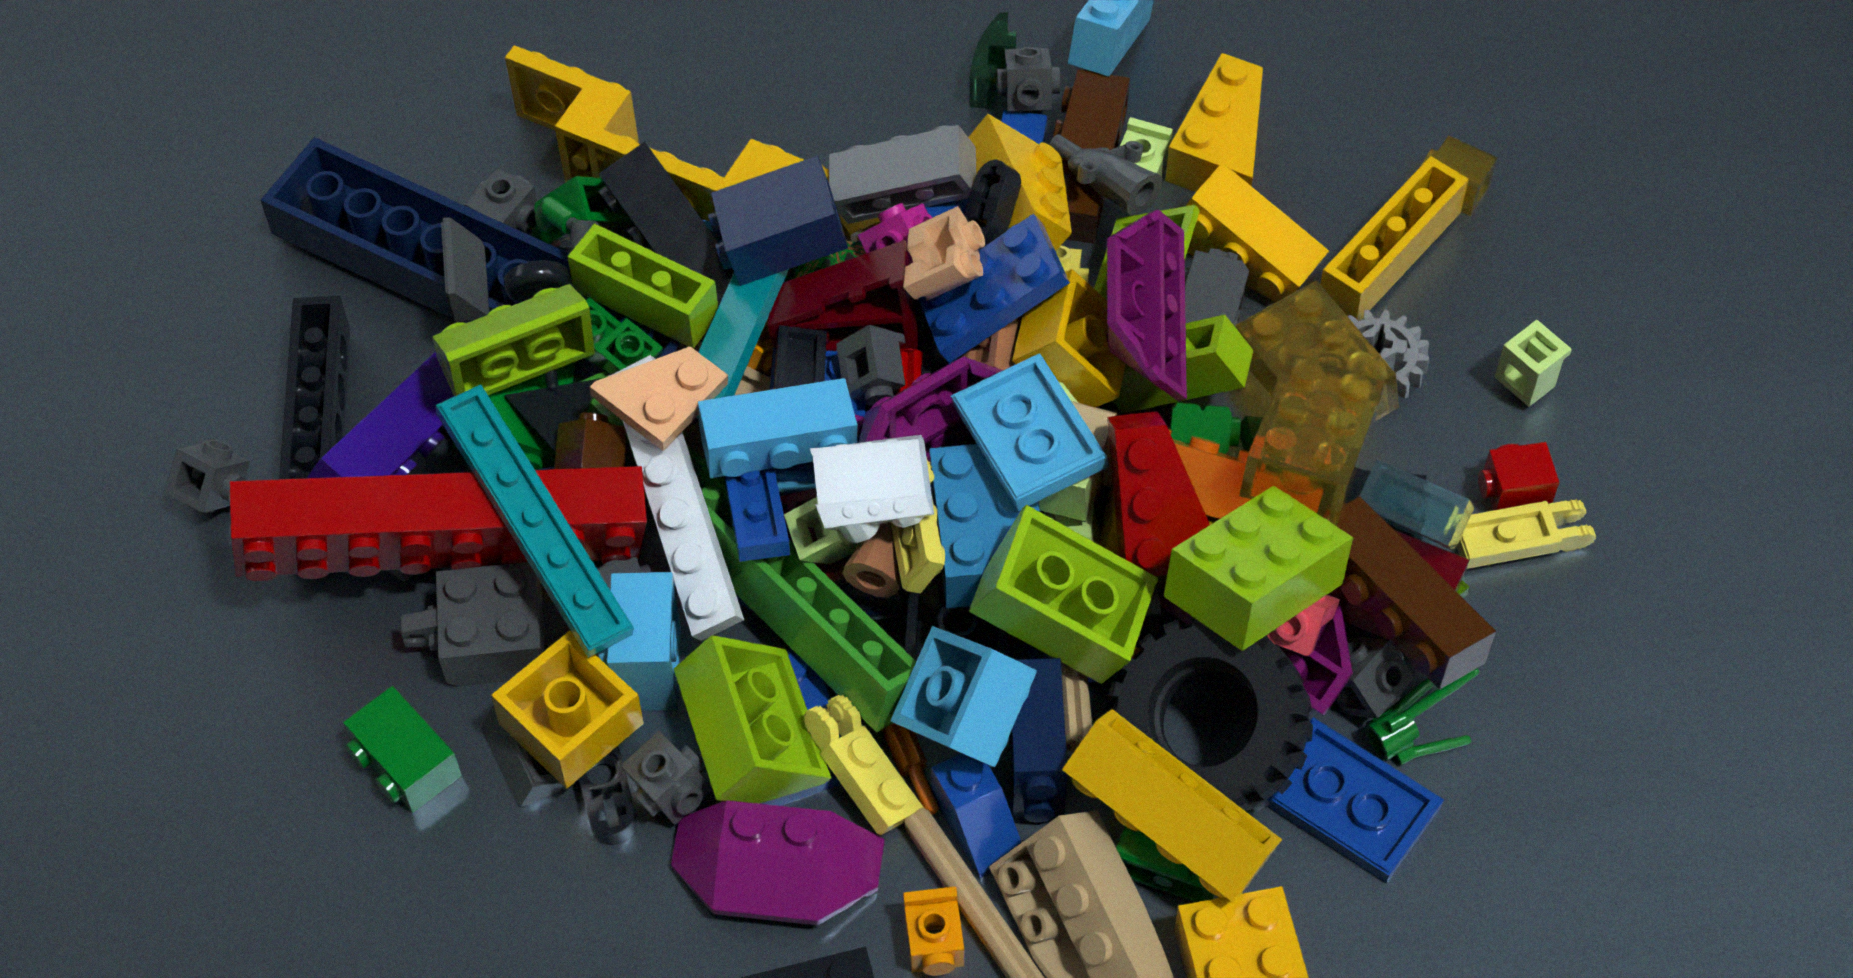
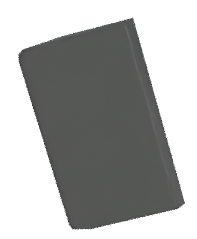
M443 218L441 229L445 291L452 319H455V322L476 320L487 316L489 313L485 246L477 236L452 218Z
M493 705L481 729L519 807L530 805L565 789L554 776L499 725Z

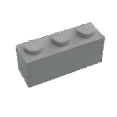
M959 125L939 126L929 132L911 136H895L889 141L867 146L855 145L845 151L829 154V185L838 213L848 224L878 218L877 215L900 203H903L905 209L908 210L922 203L925 207L969 198L976 177V147Z

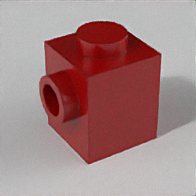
M1546 442L1520 446L1518 444H1505L1497 449L1489 450L1484 470H1480L1478 473L1480 493L1484 499L1489 498L1493 511L1547 501L1548 504L1553 503L1560 483Z

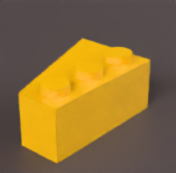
M1221 53L1169 145L1165 181L1197 192L1223 162L1252 186L1263 67Z
M987 113L968 137L976 147V175L985 163L995 159L1017 170L1021 176V188L1009 228L1019 224L1034 213L1044 225L1055 251H1057L1072 234L1061 156L1052 146L1043 142L1036 143Z
M1223 162L1186 204V206L1196 205L1200 210L1187 253L1194 256L1196 250L1208 253L1211 248L1220 249L1223 252L1238 254L1237 260L1243 261L1249 269L1246 286L1281 306H1284L1329 252L1327 248Z

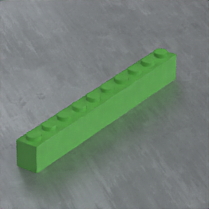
M603 371L582 381L603 379L612 374ZM593 398L588 413L607 415L608 423L624 426L623 420ZM626 433L627 458L623 467L637 466ZM686 441L735 593L838 695L848 697V700L852 701L851 704L860 712L861 718L876 732L893 724L890 720L916 661L813 562L800 561L796 548L790 540V555L739 562L724 477L710 478L706 459ZM644 489L645 505L651 510V507H650V504H649V501H648V498H647V495H646V492H645V489Z

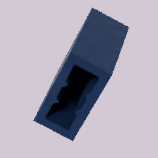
M818 155L711 193L716 212L708 214L717 241L723 240L715 244L723 269L726 271L733 268L740 286L848 249L833 193Z
M1061 658L1021 659L1016 661L1037 670V673L1031 684L1029 695L1023 703L1009 735L1013 818H1025L1031 822H1046L1054 817L1065 815L1067 774L1062 769L1067 763Z

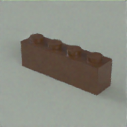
M1078 69L1073 87H1065L1061 112L1066 113L1065 120L1057 119L1053 137L1060 134L1081 148L1095 149L1104 147L1109 150L1117 148L1128 109L1130 78L1116 75L1105 76L1096 72ZM1061 157L1072 234L1067 240L1095 244L1106 198L1098 194L1089 184L1079 183L1076 179L1077 176L1071 174L1067 165L1068 161Z
M1361 497L1322 516L1353 537L1343 584L1339 588L1351 604L1358 606L1376 625L1380 634L1384 638L1391 640L1410 659L1412 666L1417 672L1425 675L1440 690L1486 663L1496 630Z

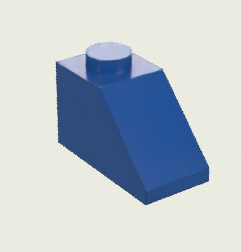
M963 753L931 767V789L939 809L978 878L980 879L992 873L989 866L1022 843L998 780L988 764Z

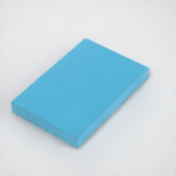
M1040 353L951 395L954 408L1018 511L1025 505L1030 506L1109 467L1107 455Z

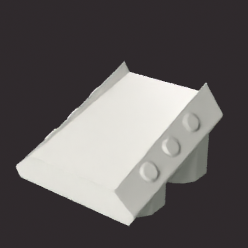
M922 435L810 448L813 456L818 502L815 505L824 528L840 531L849 542L859 543L870 539L876 534L881 523L892 522L897 527L905 528L919 523L924 516L934 515L925 443Z

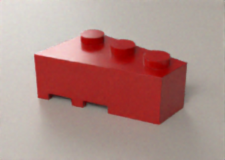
M1156 411L1107 417L1119 556L1154 576L1167 575L1172 549L1210 526L1168 427L1159 413Z

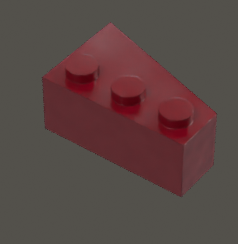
M906 240L784 282L768 319V329L773 348H776L779 325L827 331L826 351H837L836 343L864 327L872 325L904 334L905 344L899 346L900 349H918L920 307L918 299H914L903 288L905 267L910 265Z

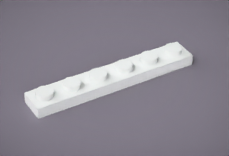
M649 355L614 374L652 361L655 358ZM623 421L637 466H642L644 489L670 570L673 573V579L691 635L702 641L743 621L744 617L683 432L662 451Z

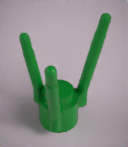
M1476 668L1440 690L1436 689L1415 703L1434 686L1427 678L1384 712L1378 719H1371V723L1365 726V732L1375 753L1383 761L1395 757L1397 762L1403 765L1416 757L1469 745L1471 737L1463 735L1413 746V740L1419 738V730L1413 719L1479 674V669Z

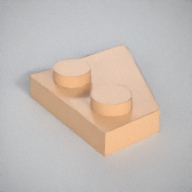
M687 347L595 381L590 386V396L664 451L699 415L698 401L714 399L727 386L728 374L692 347Z

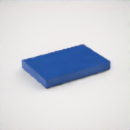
M1313 717L1310 720V723L1313 725L1312 741H1306L1303 752L1307 755L1302 769L1295 768L1289 777V780L1292 782L1290 787L1283 794L1277 791L1267 800L1270 805L1267 807L1387 883L1442 808L1444 799Z

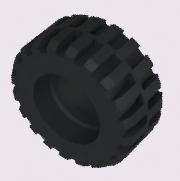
M1192 617V623L1182 625L1178 619L1164 624V634L1155 638L1149 633L1138 642L1143 649L1134 659L1131 658V661L1121 668L1124 671V675L1120 683L1112 681L1108 696L1114 700L1113 710L1243 810L1253 809L1258 812L1270 805L1267 799L1274 793L1279 791L1283 794L1290 787L1292 782L1289 780V777L1295 768L1302 769L1307 758L1303 751L1306 741H1312L1313 725L1309 721V712L1312 711L1310 696L1303 686L1304 681L1285 653L1267 635L1244 651H1241L1194 617ZM1224 672L1240 679L1247 685L1254 696L1258 710L1254 733L1244 749L1224 763L1209 767L1190 764L1173 752L1165 738L1164 717L1167 706L1176 691L1192 678L1205 673Z

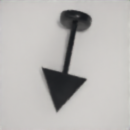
M547 260L520 264L509 270L504 276L505 293L512 302L517 304L533 298L536 293L543 289H557L568 284L571 285V275L568 268L558 262ZM555 369L545 373L547 388L507 394L505 398L556 454L558 424L578 420L580 413L588 412L593 401V397L590 396V386L600 379L558 385L557 371Z

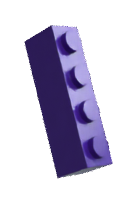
M436 352L319 460L307 478L409 475L417 466L413 459L419 453L426 459L445 439L440 433L445 427L436 414V405L454 397L438 362Z

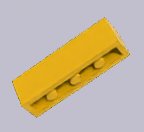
M1430 156L1323 269L1317 303L1345 321L1349 315L1361 321L1364 316V310H1371L1461 213L1469 179Z
M1113 709L1095 721L1062 769L1072 777L1073 785L1080 792L1091 798H1099L1114 810V815L1121 824L1131 830L1143 832L1157 843L1158 851L1165 858L1176 864H1184L1199 876L1200 883L1210 893L1218 897H1226L1233 903L1249 886L1282 841L1279 836Z

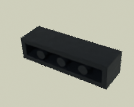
M644 141L599 173L600 181L604 187L599 189L598 193L614 214L621 209L628 218L631 225L625 228L634 243L645 248L649 247L651 251L714 280L719 307L734 270L733 268L726 271L723 269L715 246L718 241Z

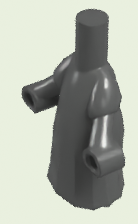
M1057 134L1049 144L1062 158L1068 161L1071 174L1077 176L1076 179L1079 183L1089 184L1098 194L1121 207L1130 216L1138 215L1151 207L1162 188L1163 178L1159 174L1134 164L1141 160L1143 145L1139 142L1128 141L1125 145L1111 150L1104 147L1095 149L1081 148L1060 134Z

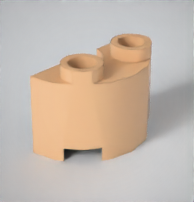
M959 206L909 228L907 250L912 257L913 263L905 267L903 288L914 299L925 296L926 301L983 276V267L978 249L985 246L984 235L974 220L967 221Z

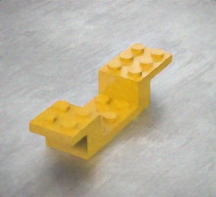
M515 45L505 56L516 114L519 117L556 132L565 182L575 176L600 178L599 173L640 145L631 91L618 83L604 81L585 73L580 68L566 66L548 59L539 52H531ZM750 139L725 177H722L711 169L699 168L679 160L671 153L659 152L650 148L699 217L706 221H710L708 214L716 212L711 195L712 192L804 160L786 153L778 146L766 145ZM822 165L829 182V169Z

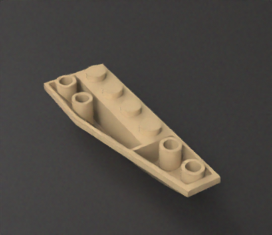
M1098 810L1056 817L989 866L1033 960L1047 978H1174L1146 907Z

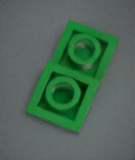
M589 297L586 300L590 309L595 354L586 357V359L608 373L614 374L649 355L656 359L663 352V347L628 318L621 323L592 298Z

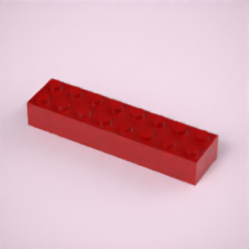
M642 466L535 470L592 561H602L605 564L613 560L624 561L634 557L639 558L647 523ZM473 472L230 481L231 541L236 577L245 576L251 581H268L274 579L277 575L297 574L305 579H318L334 572H349L353 576L368 577L378 574L380 570H400L405 574L416 575L426 573L431 568L451 567L452 570L528 562Z

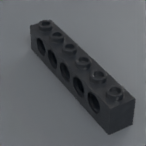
M340 296L293 298L279 479H306L319 460L344 437L350 326Z

